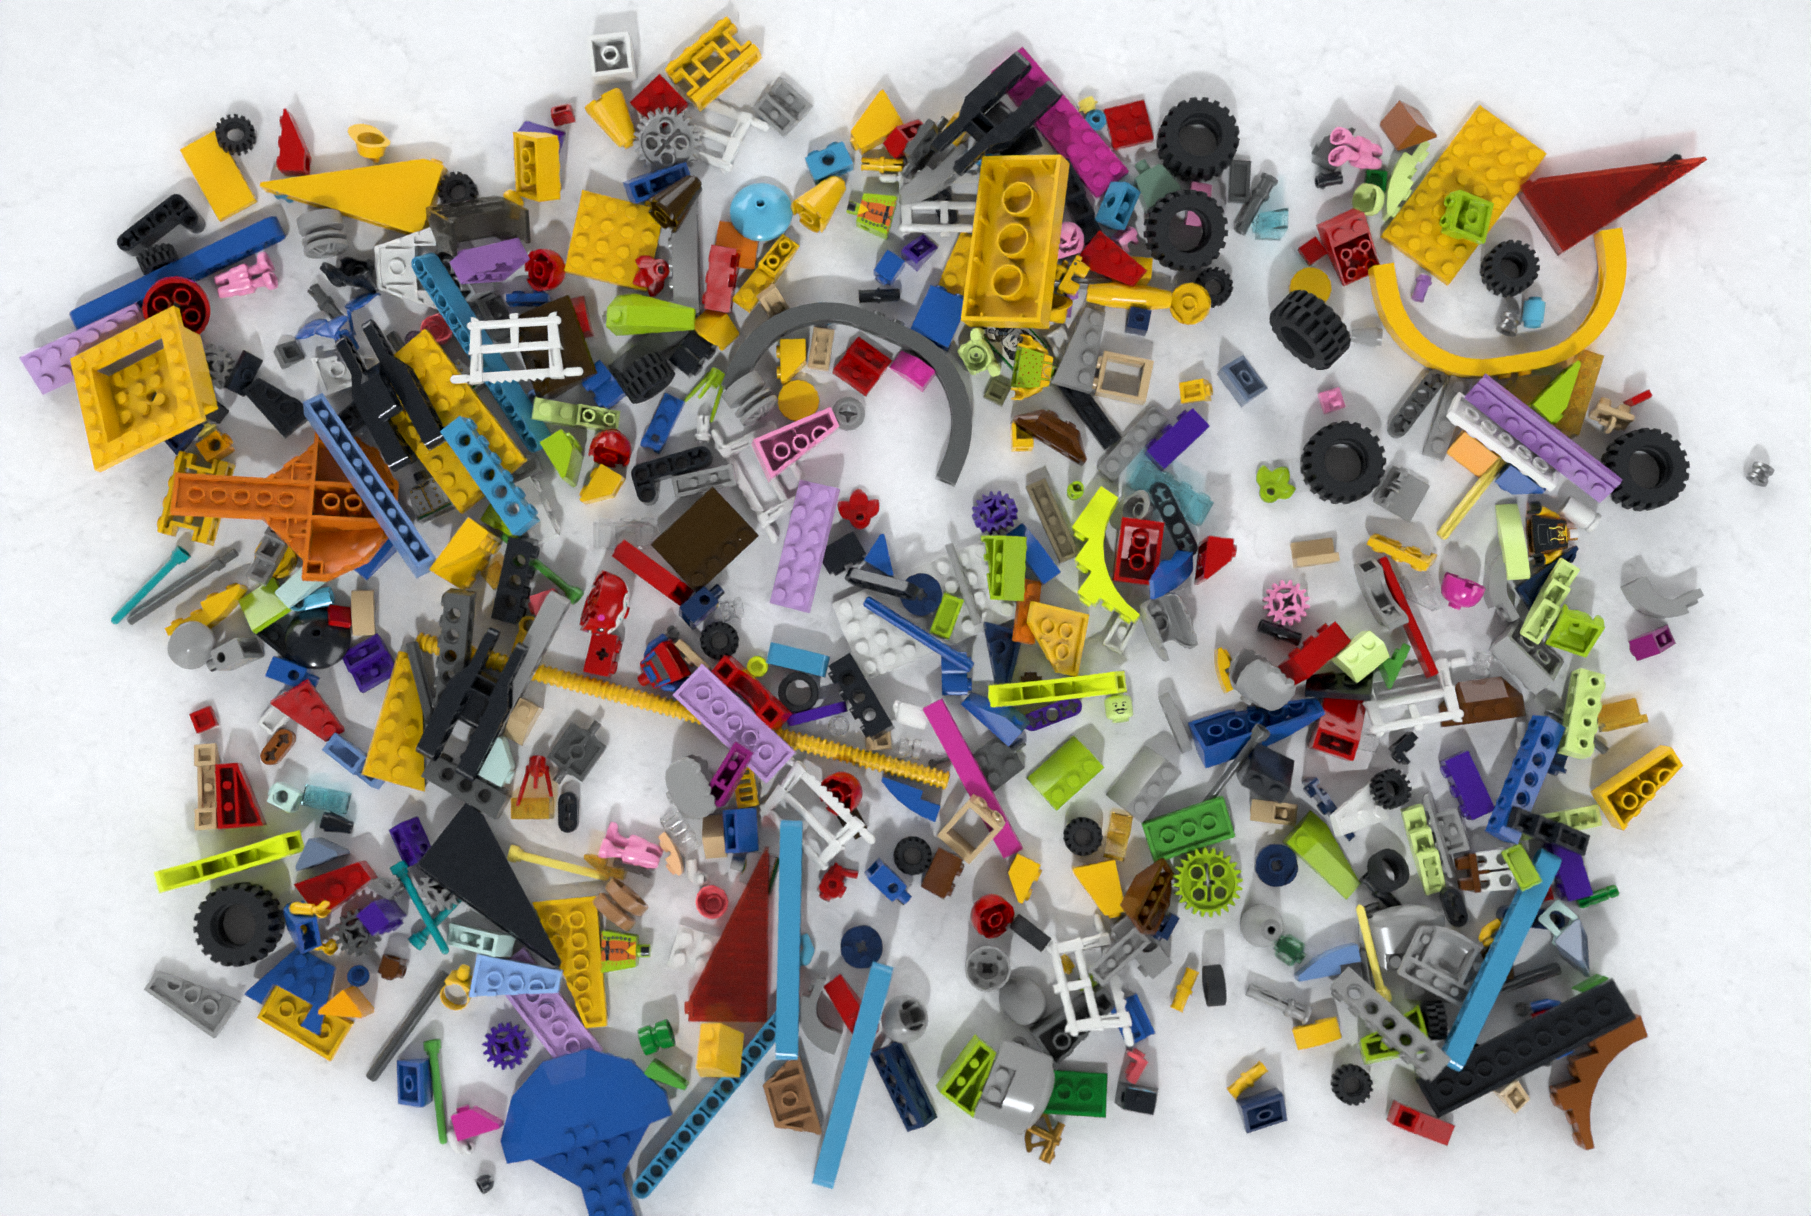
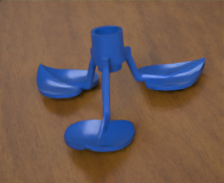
M368 292L355 296L345 305L347 316H338L330 321H327V319L313 320L299 330L294 336L295 340L306 339L316 334L333 338L336 341L346 335L352 341L356 350H358L360 346L354 338L356 332L354 331L351 314L354 310L365 306L376 296L381 295L380 292ZM348 320L350 332L347 329L340 331V328Z

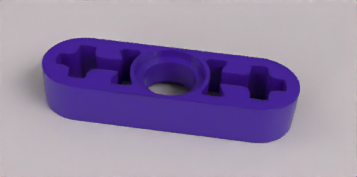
M1078 698L1061 700L1027 713L1025 717L1029 720V716L1033 718L1040 717L1038 712L1042 711L1046 724L1042 725V721L1035 723V728L1032 725H1028L1025 729L1036 731L1076 716L1082 710V703ZM1069 701L1077 703L1076 712L1073 713L1071 710L1065 711L1066 716L1062 717L1059 704H1062V708L1069 705ZM1049 708H1055L1058 711L1056 720H1049L1047 718L1046 712Z
M842 701L792 714L787 719L788 727L848 712L846 702Z

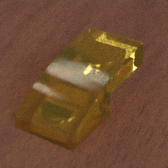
M1112 812L1103 857L1124 862L1128 839L1131 833L1132 816Z
M584 854L583 859L598 871L613 878L626 879L628 871L607 866L609 858L603 859L598 857V855Z

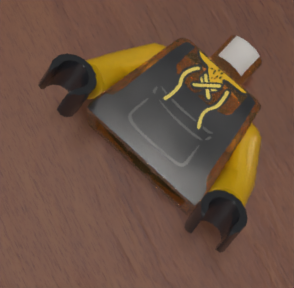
M1539 501L1527 503L1531 505V510L1527 511V514L1535 515L1525 517L1528 557L1535 560V564L1532 565L1533 568L1553 562L1562 555V550L1568 549V541L1578 540L1579 537L1577 528H1567L1565 518H1560L1558 513L1542 506Z

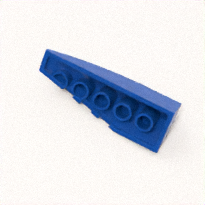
M1315 697L1288 701L1286 705L1272 711L1263 708L1256 709L1255 706L1247 707V710L1236 712L1235 709H1229L1189 722L1188 726L1197 753L1205 768H1209L1235 759L1251 739V730L1257 723L1263 725L1271 733L1266 741L1259 743L1268 747L1325 715V711Z

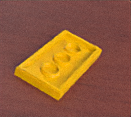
M215 130L180 149L220 222L257 203L232 155H230L229 151L225 153L223 148L219 147Z
M276 985L257 1018L328 1061H332L355 1022L343 1016L325 1015L321 1034L317 1035L301 1026L313 1005Z

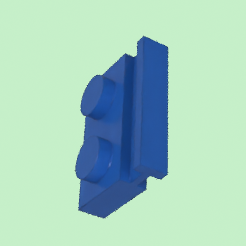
M1134 993L1124 998L1126 1000L1125 1010L1129 1012L1132 1026L1129 1028L1132 1031L1134 1044L1155 1034L1137 994ZM1116 1007L1111 1011V1014H1117ZM1118 1027V1029H1119V1031H1120V1033H1121V1035H1122V1037H1123V1039H1124L1123 1032H1122L1123 1027Z

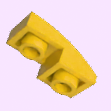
M1220 647L1214 650L1215 670L1223 693H1228L1233 688L1228 677L1229 672L1226 673L1225 669L1230 667L1232 658L1226 649L1223 650Z
M1336 1016L1318 1019L1312 1024L1295 1026L1292 1029L1298 1050L1320 1046L1342 1038Z

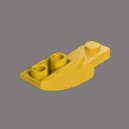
M782 234L758 263V268L735 294L733 302L750 313L759 302L756 296L777 282L800 245Z
M233 583L226 586V590L221 593L214 592L207 595L206 600L200 602L203 610L197 609L191 612L190 616L185 619L178 618L173 620L171 625L165 628L167 635L171 636L179 625L189 621L200 622L212 629L238 606V600L243 598L248 590L247 586Z

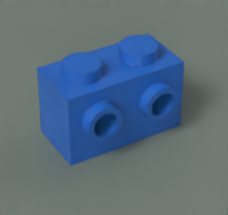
M756 808L723 810L725 853L759 851Z

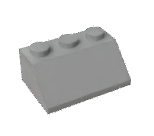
M468 235L447 238L435 251V254L441 260L469 306L473 307L477 305V300L491 295L495 289L492 282L460 283L450 261L456 257L455 254L458 251L472 249L474 246Z
M1518 618L1494 640L1489 651L1494 658L1500 660L1507 667L1508 671L1523 683L1526 689L1531 690L1536 695L1554 682L1564 661L1543 640L1538 645L1519 634L1524 622Z
M1145 745L1106 796L1138 822L1142 823L1182 772Z

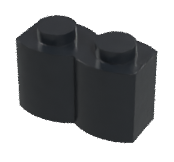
M692 330L672 354L669 361L689 378L693 375L697 376L703 368L701 364L706 359L710 360L716 353V345L708 342L695 330Z
M852 531L826 546L822 563L829 575L834 574L838 576L846 571L845 567L852 563L855 566L862 562L866 552Z

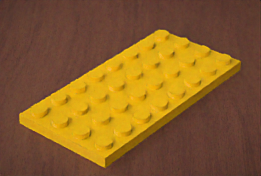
M1479 105L1380 237L1448 286L1479 244L1464 238L1455 239L1441 233L1442 227L1439 222L1446 212L1444 200L1447 195L1457 190H1463L1494 203L1488 228L1489 232L1547 153Z
M427 329L421 331L394 354L395 357L413 368L444 427L459 416L471 418L478 427L476 430L479 435H483L490 444L488 447L491 452H495L502 461L500 464L504 470L507 469L512 474L528 461L470 384L451 383V376L462 374ZM404 407L401 413L391 418L393 424L397 425L399 433L461 514H464L485 496L447 441L430 451L423 444ZM467 436L465 439L466 446L470 443V436ZM479 453L477 456L478 463L482 461V453ZM491 470L489 473L490 480L495 476L494 470Z

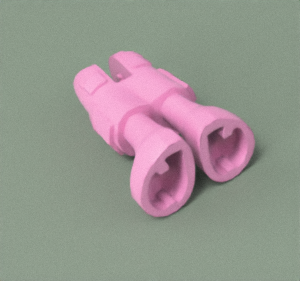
M1337 127L1332 131L1330 142L1338 147L1330 152L1328 156L1329 164L1338 167L1349 161L1351 166L1359 169L1379 170L1381 168L1382 160L1376 158L1383 154V149L1379 145L1371 143L1370 140L1361 136L1354 137L1348 129L1343 127Z
M265 251L258 253V263L249 267L244 263L215 276V284L222 286L217 289L219 297L245 296L255 293L258 287H266L269 290L277 289L278 279L272 272L275 269L268 254ZM262 274V277L252 280L254 275Z
M611 822L606 837L601 844L598 857L603 859L609 857L622 858V863L633 866L639 865L649 869L658 867L659 858L662 857L664 850L660 846L633 834L630 835L629 839L623 837L618 832V824Z

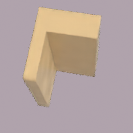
M1332 538L1290 544L1293 568L1340 561L1339 552H1334Z

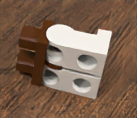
M1505 846L1496 849L1464 853V856L1454 858L1456 870H1467V877L1457 878L1458 889L1474 893L1518 889L1517 881L1501 854L1502 851L1510 847Z

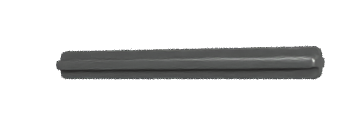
M441 971L436 976L367 1072L366 1077L369 1080L375 1082L380 1077L439 995L441 989L446 984L445 979L449 975L447 972Z

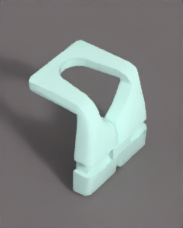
M1560 900L1554 902L1539 917V921L1554 934L1552 944L1555 947L1557 946L1554 941L1575 920H1579L1577 915ZM1552 911H1560L1570 918V921L1563 929L1559 930L1550 919Z

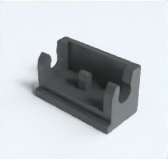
M494 293L476 301L485 321L510 319L509 312L500 295L497 296ZM510 328L489 329L493 338L498 343L510 337Z

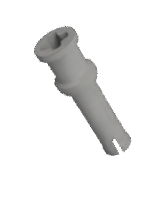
M1250 983L1246 990V996L1282 1011L1285 1017L1291 1016L1300 1020L1303 1025H1306L1310 1018L1312 1007H1305L1295 1002L1293 998L1287 1000L1253 983Z

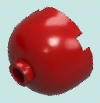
M537 249L528 254L530 260L525 263L524 269L525 272H528L529 278H526L527 282L533 289L549 291L562 284L566 274L564 271L565 263L557 252L551 249Z
M605 430L596 434L592 439L588 455L589 457L590 455L593 456L594 462L606 467L616 468L615 464H622V467H626L630 462L632 446L629 439L619 430Z
M839 771L827 776L821 782V786H825L827 791L833 792V797H837L838 802L844 803V808L850 809V813L861 803L863 795L862 786L854 775ZM825 802V804L828 806V807H826V809H827L829 812H831L832 814L839 816V815Z
M987 894L980 897L973 904L970 919L973 927L980 935L991 939L997 938L1007 931L1006 927L1009 922L1012 923L1014 921L1015 912L1013 906L1002 896Z

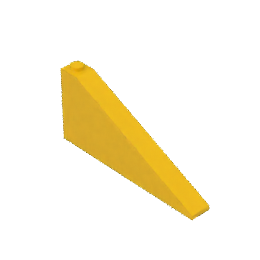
M431 158V160L417 159L260 182L259 186L270 194L277 196L288 195L287 199L319 209L339 210L342 216L404 235H410L430 227L439 199L438 185L441 186L440 180H445L444 176L448 170L440 160Z

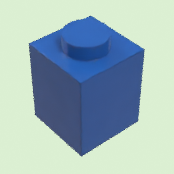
M887 249L873 270L874 276H876L875 280L884 286L886 284L892 286L904 269L905 261Z

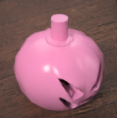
M1062 223L1058 259L1081 253L1083 249L1084 234L1075 223Z

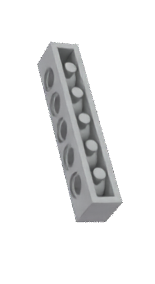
M1349 966L1331 984V995L1337 1001L1345 1002L1349 1006L1347 1009L1357 1018L1360 1016L1365 1021L1364 1025L1371 1032L1380 1034L1383 1037L1381 1039L1382 1042L1390 1049L1394 1047L1400 1053L1398 1056L1406 1064L1411 1063L1416 1067V1073L1424 1080L1429 1079L1432 1082L1451 1061L1450 1057ZM1352 989L1357 990L1360 993V998L1352 999L1348 992ZM1365 1006H1375L1377 1013L1374 1015L1368 1014ZM1384 1020L1391 1021L1394 1024V1029L1386 1030L1382 1022ZM1408 1036L1411 1040V1045H1402L1399 1037ZM1417 1052H1425L1428 1055V1061H1420L1417 1058Z

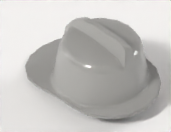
M1137 490L1117 504L1109 521L1114 529L1120 530L1122 517L1150 520L1157 508L1151 502L1150 496L1146 491Z

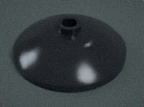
M327 608L306 610L294 617L288 625L285 633V645L291 658L299 665L309 669H325L337 664L345 657L351 645L350 628L328 625ZM319 631L320 635L313 636V633Z

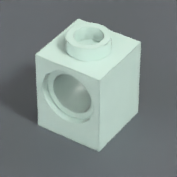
M276 782L268 791L269 798L267 802L288 813H295L306 793L285 782ZM283 791H286L288 794L286 802L281 799Z

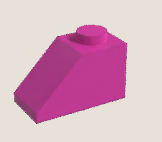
M901 351L889 366L891 370L921 392L926 389L935 377L934 369L919 358L904 351Z
M469 1104L456 1108L457 1112L451 1115L457 1141L500 1129L504 1125L502 1119L478 1106L469 1107Z

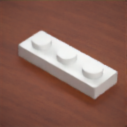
M1133 589L1126 603L1140 614L1139 607L1150 598ZM1119 614L1102 645L1121 655L1141 621V616L1136 624L1132 622L1127 624L1119 618Z

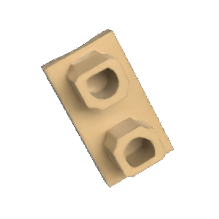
M1602 397L1589 413L1588 418L1598 421V424L1603 425L1604 433L1609 434L1613 429L1625 431L1635 418V415L1631 414V407L1622 404L1616 409L1612 408V401Z

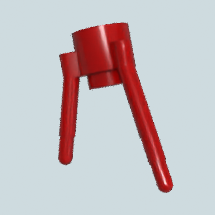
M534 755L529 758V765H526L525 775L516 802L517 807L520 806L529 775L534 777L533 788L537 789L539 777L545 774L549 797H553L549 774L550 766L546 765V758L544 756Z

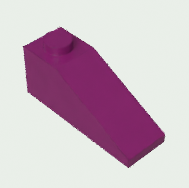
M735 741L709 783L711 787L710 795H714L715 805L719 808L727 805L754 754L737 741Z

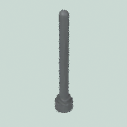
M1258 723L1251 730L1252 734L1250 735L1251 739L1203 801L1218 796L1256 745L1266 741L1271 733L1267 728Z

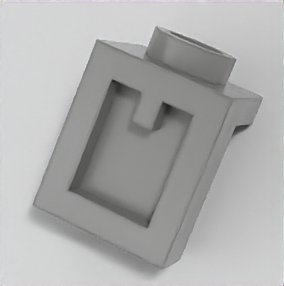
M383 877L372 879L367 886L387 900L399 898L405 889L400 879H397L394 885L391 886L392 883Z

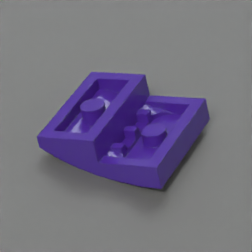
M378 633L350 648L343 658L348 672L352 674L359 691L363 694L390 679L395 664L393 657Z

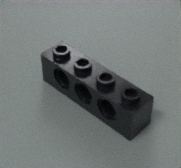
M511 535L508 537L491 615L492 619L516 625L525 617L527 608L524 607L525 601L529 599L531 594L529 583L530 579L534 578L536 567H533L540 553L539 540L522 535ZM518 554L524 556L525 564H521L518 561ZM514 575L520 577L521 584H516L514 582ZM509 595L516 598V605L510 603Z
M850 653L828 665L831 670L828 673L834 684L838 683L841 690L838 692L844 702L849 700L852 706L849 710L855 720L859 718L863 725L860 729L866 738L870 736L872 741H875L895 729ZM847 676L854 677V681L850 685L844 684V679ZM857 694H864L865 699L862 702L857 703L854 701ZM868 712H875L876 716L873 720H865V715Z

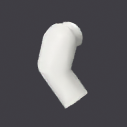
M697 859L686 860L688 879L699 887L707 886L710 878L698 870Z
M455 1130L446 1133L454 1152L463 1155H471L474 1152V1143L468 1140L457 1141Z

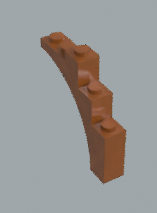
M1634 1014L1637 1019L1587 1043L1591 1050L1567 1057L1569 1063L1567 1069L1570 1076L1574 1078L1550 1086L1552 1093L1549 1095L1552 1104L1566 1111L1565 1117L1574 1130V1133H1572L1573 1140L1577 1146L1586 1151L1595 1148L1591 1134L1590 1111L1598 1080L1606 1067L1620 1052L1633 1043L1648 1037L1640 1015Z

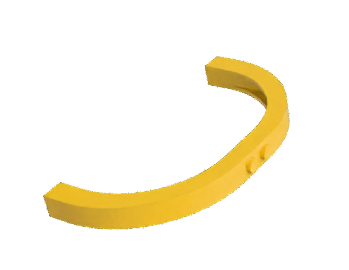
M1621 227L1601 230L1594 234L1598 260V285L1593 304L1579 327L1568 338L1549 349L1498 358L1472 359L1451 354L1439 348L1425 338L1409 319L1400 299L1394 263L1375 265L1368 269L1374 305L1383 326L1395 343L1411 358L1432 370L1437 369L1446 375H1453L1459 378L1479 379L1487 374L1489 377L1498 376V380L1511 378V374L1518 373L1519 377L1532 374L1531 371L1555 365L1578 354L1597 339L1608 326L1621 301L1626 280L1627 259L1623 229Z

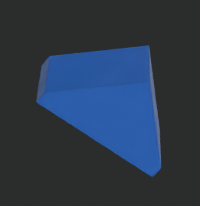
M880 534L865 557L864 562L884 575L894 577L885 535Z

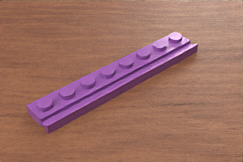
M1487 374L1464 397L1597 502L1601 503L1621 484L1622 479Z

